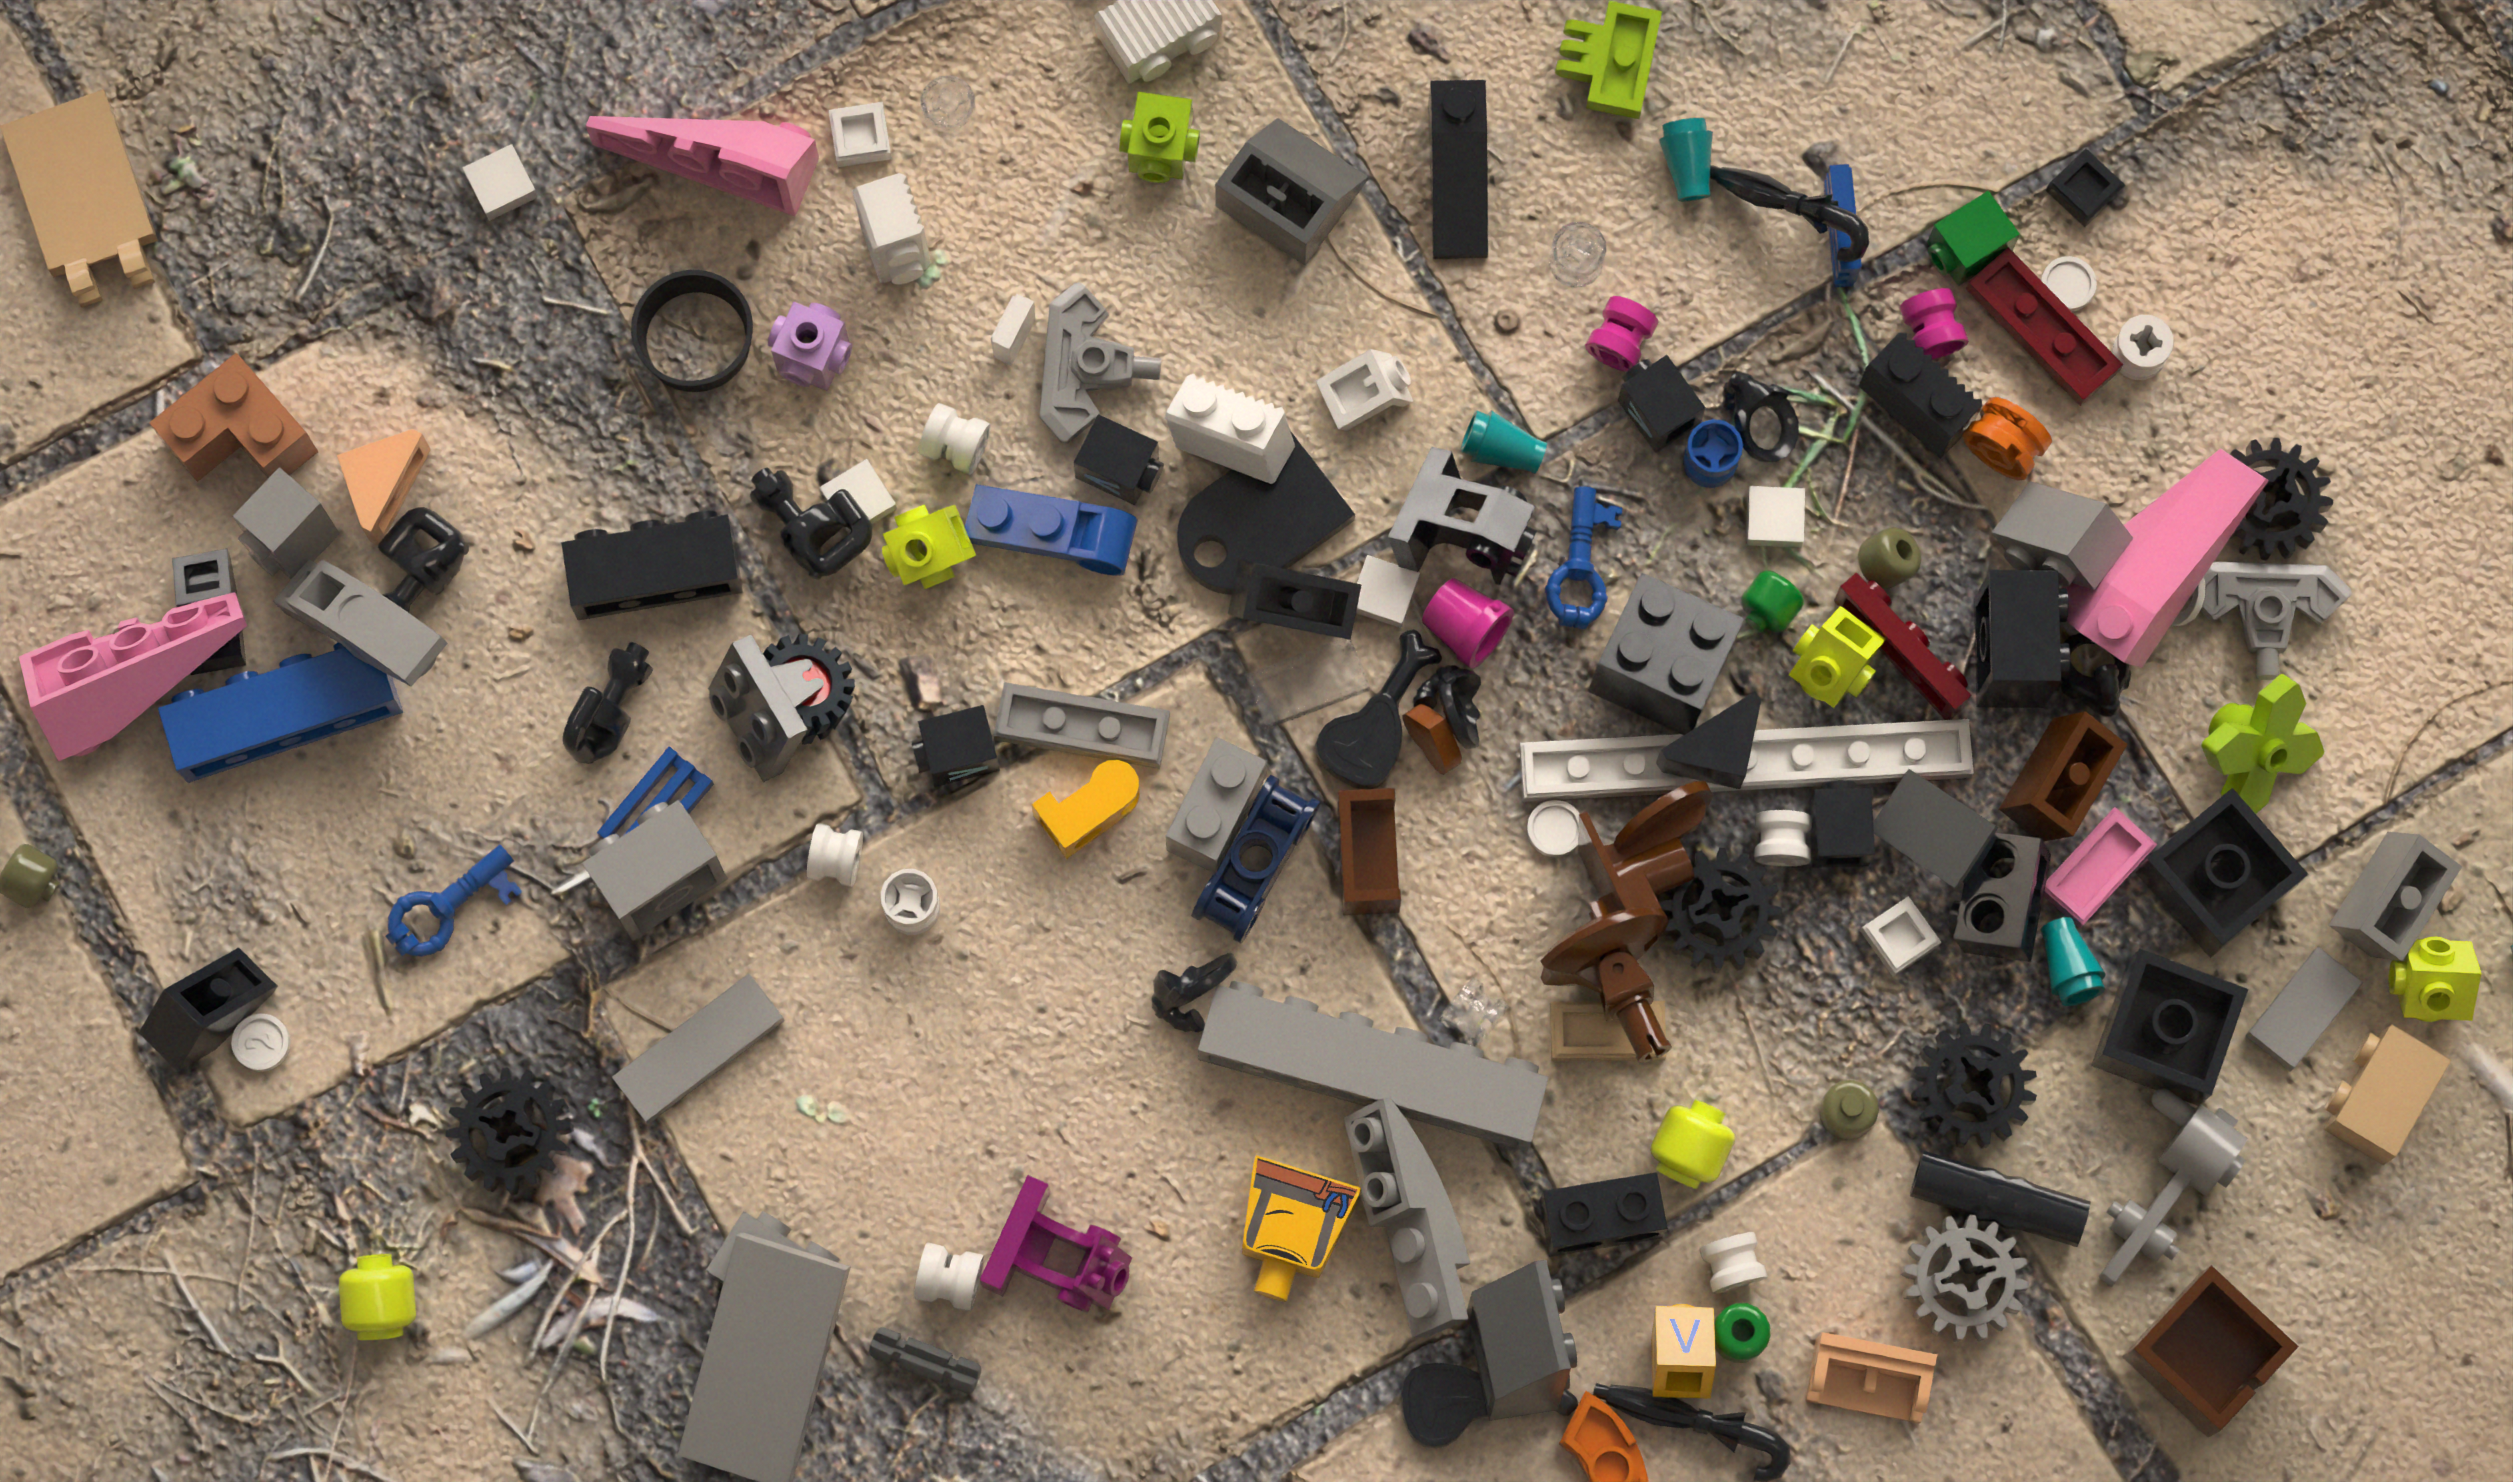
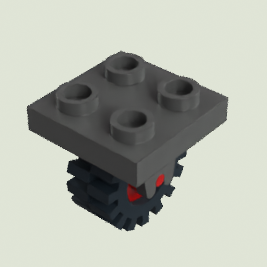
M798 634L794 643L791 642L788 635L780 638L776 646L771 643L762 653L753 636H746L731 644L708 688L710 703L715 714L722 721L727 720L737 737V747L741 758L747 766L756 769L763 782L784 772L801 741L802 745L812 744L816 735L821 741L830 734L832 729L835 730L852 702L853 696L850 695L855 689V679H847L852 668L848 661L840 665L837 663L842 652L836 647L829 654L822 650L827 642L824 639L817 637L814 645L811 646L808 645V634Z

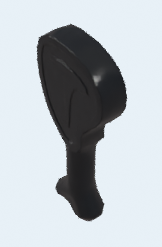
M1409 630L1400 635L1401 655L1399 661L1381 690L1371 697L1359 712L1333 719L1323 727L1318 735L1315 744L1316 754L1323 768L1334 778L1354 788L1375 789L1388 779L1395 767L1402 745L1403 733L1399 715V702L1420 669L1427 665L1439 664L1442 661L1439 649L1423 644L1421 634L1417 630Z
M1448 1363L1422 1364L1411 1369L1403 1380L1401 1390L1402 1417L1412 1439L1423 1447L1440 1448L1448 1446L1460 1437L1472 1421L1488 1417L1480 1376L1474 1370ZM1564 1389L1558 1410L1556 1411L1562 1416H1569L1578 1406L1577 1398L1568 1389Z

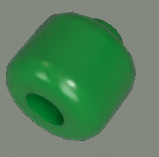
M1762 571L1743 593L1740 603L1743 610L1747 613L1745 620L1751 627L1759 632H1763L1765 629L1772 632H1783L1801 611L1804 605V597L1798 588L1785 577L1773 571Z
M1734 1303L1725 1307L1714 1319L1715 1350L1724 1359L1734 1363H1746L1756 1359L1767 1348L1771 1337L1770 1324L1766 1315L1758 1307L1748 1303Z

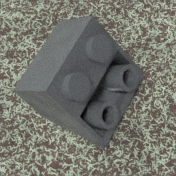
M1277 118L1246 141L1215 184V206L1306 266L1366 184L1368 177Z
M1547 1260L1534 1261L1471 1293L1467 1308L1468 1325L1489 1421L1557 1411L1564 1389L1570 1388V1370L1577 1367L1576 1346L1571 1333L1563 1334L1559 1314L1565 1311L1563 1289L1558 1278H1550Z

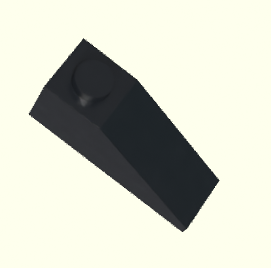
M1486 80L1430 81L1428 115L1433 259L1488 258Z

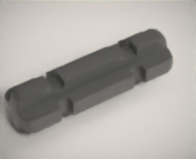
M880 1327L875 1332L869 1348V1353L873 1358L891 1364L892 1361L898 1362L899 1368L942 1384L943 1380L948 1381L951 1388L966 1394L972 1393L976 1388L981 1375V1366L978 1363L961 1356L958 1360L953 1359L952 1353L911 1337L907 1341L903 1340L900 1333L885 1327Z

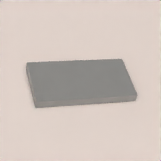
M741 1232L736 1235L678 1456L758 1482H793L851 1266Z

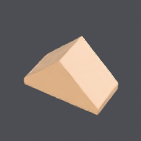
M413 429L337 455L361 528L370 542L376 545L388 533L431 450L423 434Z

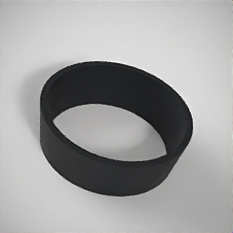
M683 270L669 274L656 281L638 301L631 322L633 346L642 363L666 385L686 392L709 391L730 381L745 364L753 334L751 310L740 290L724 277L703 270ZM687 293H707L725 300L739 314L745 329V343L735 361L719 374L702 380H679L661 373L653 365L647 350V332L656 312L671 299Z

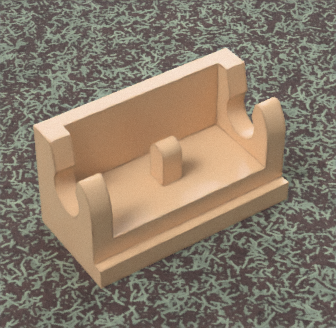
M1822 1332L1815 1341L1805 1401L1919 1424L1922 1421L1923 1413L1927 1411L1937 1354Z

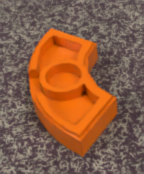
M1585 1391L1559 1445L1577 1459L1588 1482H1649L1642 1455L1629 1428L1607 1404Z

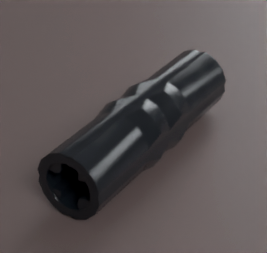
M1924 1150L1919 1159L1910 1191V1197L1960 1211L1967 1215H1975L1978 1221L1995 1222L2005 1229L2022 1230L2074 1247H2078L2091 1204V1201L2036 1185L2023 1177L2007 1176L1994 1168L1973 1166Z

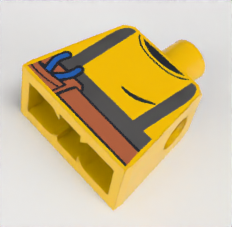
M1256 1155L1253 1163L1242 1244L1243 1255L1263 1261L1254 1292L1267 1298L1287 1302L1296 1272L1319 1278L1358 1203L1361 1188Z

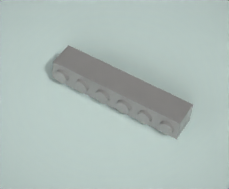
M1232 981L1229 988L1220 985L1216 986L1198 1047V1060L1362 1106H1368L1382 1098H1391L1405 1118L1520 1150H1529L1549 1076L1538 1074L1539 1066L1517 1058H1506L1505 1064L1483 1058V1050L1458 1042H1452L1449 1049L1427 1043L1428 1035L1409 1028L1396 1027L1394 1034L1372 1028L1374 1021L1370 1018L1351 1012H1341L1339 1018L1317 1013L1319 1007L1317 1004L1297 997L1288 996L1285 998L1284 1003L1262 997L1264 992L1262 989L1243 982Z

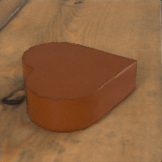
M1422 704L1417 705L1402 715L1409 735L1423 750L1426 758L1435 770L1444 775L1461 764L1462 755L1445 717Z

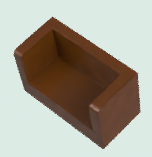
M1394 788L1338 791L1337 814L1343 916L1400 912L1401 889H1399L1394 810L1396 798Z

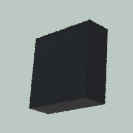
M2086 148L2048 184L2045 191L2081 225L2086 227L2123 192L2126 185Z

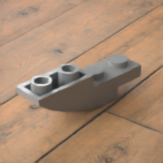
M308 559L273 601L286 615L341 643L356 658L411 687L419 677L426 674L433 667L436 657L448 644L439 634L397 604L324 560L317 564Z
M1382 1098L1343 1117L1369 1226L1386 1227L1412 1337H1430L1468 1320L1457 1270L1469 1265L1470 1260L1452 1204L1421 1141L1391 1098Z

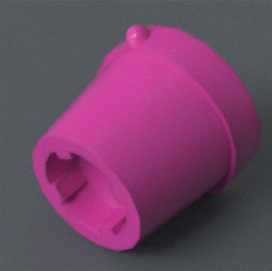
M1451 578L1437 591L1424 611L1422 623L1456 653L1458 660L1469 668H1475L1489 657L1506 634L1514 616V609L1501 600H1494L1460 580Z

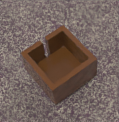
M2211 1265L2195 1277L2126 1351L2122 1358L2203 1434L2210 1437L2220 1432L2255 1395L2256 1392L2254 1390L2264 1385L2299 1346Z

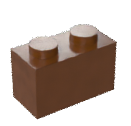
M2086 711L2053 718L1998 810L2033 837L2041 838L2043 842L2073 837L2128 744Z

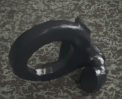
M1739 371L1733 373L1729 381L1724 384L1722 405L1725 411L1735 408V429L1740 433L1743 448L1748 455L1760 462H1777L1791 453L1799 436V421L1794 408L1787 399L1790 392L1775 384L1768 386L1755 380L1752 375ZM1760 407H1768L1773 410L1781 424L1779 441L1769 450L1759 447L1752 439L1750 433L1751 417Z
M2082 633L2072 635L2064 642L2069 644L2070 656L2081 645L2096 644ZM2112 655L2114 664H2105L2098 667L2094 672L2095 677H2089L2078 672L2072 665L2070 658L2068 677H2061L2063 682L2061 690L2072 699H2082L2095 713H2099L2103 717H2112L2120 708L2119 697L2122 690L2129 687L2131 679L2129 664L2122 662Z
M1456 665L1441 666L1436 670L1435 674L1424 681L1417 689V694L1413 698V706L1416 707L1422 704L1434 709L1437 704L1435 694L1438 692L1443 712L1458 743L1465 749H1473L1479 746L1476 721L1480 718V712L1472 702V699L1481 685L1480 676L1472 670L1460 669Z
M1227 953L1201 967L1189 966L1180 977L1166 970H1160L1153 980L1154 994L1151 1001L1155 1015L1160 1019L1163 1018L1175 1029L1184 1032L1192 1031L1199 1033L1204 1030L1205 1022L1196 1009H1191L1184 1014L1180 1012L1178 1007L1190 1003L1207 993L1231 975L1238 963L1232 953Z

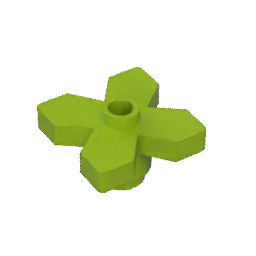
M2280 674L2258 693L2254 707L2248 704L2229 703L2220 708L2210 722L2209 736L2201 744L2208 764L2221 774L2228 775L2221 790V796L2233 788L2255 814L2269 803L2278 772L2301 775L2318 761L2325 752L2318 732L2303 722L2298 723L2307 703L2300 685L2286 675Z

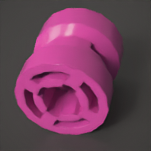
M1950 288L1933 289L1905 300L1899 307L1904 323L1910 326L1915 333L1912 339L1915 340V347H1923L1924 355H1932V360L1953 354L1964 348L1969 342L1964 326L1955 321L1954 311L1957 304Z
M1612 296L1602 312L1604 322L1600 328L1592 331L1585 344V348L1589 354L1603 364L1627 372L1638 364L1641 358L1640 346L1643 340L1652 337L1659 320L1649 309L1641 304L1621 296Z

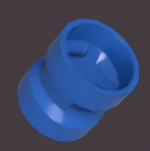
M1711 419L1697 425L1688 438L1683 456L1684 470L1691 481L1706 488L1720 487L1730 481L1738 468V463L1742 456L1743 442L1740 433L1733 425L1724 420Z

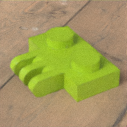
M1609 1L1604 25L1573 19L1566 20L1563 33L1568 37L1584 40V42L1569 39L1561 41L1559 53L1564 57L1577 59L1579 62L1558 60L1555 74L1563 78L1591 83L1586 109L1640 119L1662 11Z

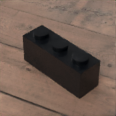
M699 511L687 515L684 522L663 525V522L660 520H645L632 524L629 527L630 531L608 534L603 529L585 530L575 534V540L561 542L570 605L578 621L743 593L734 531L728 514L718 516L716 511Z

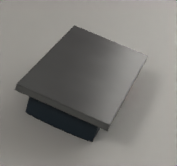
M1910 769L1907 770L1873 822L1875 835L1955 889H1958L1962 882L1966 884L1977 871L1997 838L1994 834L1999 828Z

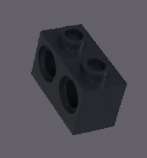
M1995 832L1994 835L1997 838L1987 856L1966 884L1964 883L1961 901L1955 900L1951 906L1949 932L1954 934V940L1964 953L2031 962L2051 852L2041 838ZM2002 858L2015 859L2014 868L2007 876L1998 879L1990 877L1991 867L1996 861ZM1992 912H2002L2005 914L2004 922L1998 930L1992 933L1980 932V923L1986 915Z
M1657 1172L1545 1190L1542 1192L1539 1200L1549 1257L1661 1239L1668 1229Z

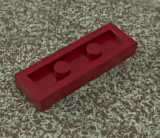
M2009 247L1968 282L1966 290L2079 406L2084 404L2120 372L2124 364Z
M1857 572L1839 587L1834 602L1883 636L1886 640L1879 650L1944 720L1953 719L1964 709L1972 696L1966 690L1968 682L1964 675L1952 663L1946 661L1942 664L1928 649L1930 642L1924 632L1912 621L1908 620L1904 623L1890 608L1892 605L1890 597L1878 583L1873 580L1865 582Z

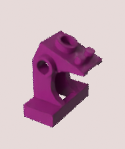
M1027 1175L981 1275L980 1283L982 1288L1003 1297L1014 1272L1017 1271L1060 1290L1056 1299L1077 1310L1088 1313L1092 1304L1109 1310L1114 1298L1122 1293L1129 1279V1265L1132 1257L1118 1247L1121 1238L1110 1231L1091 1224L1086 1234L1042 1214L1051 1193L1049 1184ZM1055 1238L1085 1251L1074 1278L1043 1267V1263Z

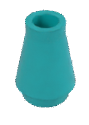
M1688 118L1663 124L1664 137L1659 139V143L1677 190L1678 201H1695L1710 197L1709 181L1713 132L1707 130L1706 119Z
M1476 410L1467 427L1460 451L1472 456L1471 462L1521 469L1536 474L1543 460L1547 443L1534 438L1492 410H1490L1488 415Z
M2063 917L2042 926L2040 931L2045 944L2051 993L2059 996L2064 1006L2082 1004L2101 995L2105 991L2102 980L2106 973L2077 931L2071 917Z

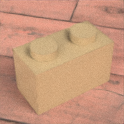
M2392 1024L2378 1036L2372 1033L2366 1036L2352 1062L2360 1066L2350 1085L2343 1080L2338 1084L2324 1110L2332 1114L2324 1128L2325 1131L2382 1165H2385L2397 1156L2451 1062V1059Z

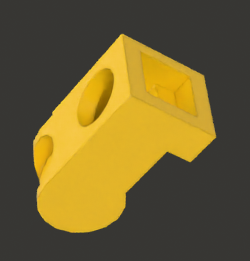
M1108 760L1097 766L1092 773L1090 782L1062 802L1058 803L1049 791L1032 803L1033 816L1064 857L1068 859L1131 813L1137 806L1140 798L1139 778L1135 769L1128 763L1120 760Z

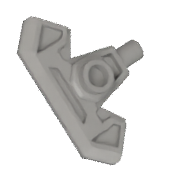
M1074 283L1050 302L1039 417L1062 443L1072 441L1094 423L1098 414L1100 415L1087 391L1132 386V378L1160 380L1161 358L1134 356V348L1092 337L1109 317V313L1082 283Z
M2213 562L2204 575L2205 598L2200 611L2209 620L2214 622L2238 606L2248 652L2256 653V678L2259 680H2274L2279 676V654L2284 653L2287 649L2295 609L2320 626L2351 596V588L2327 565ZM2193 593L2189 598L2190 601H2192Z

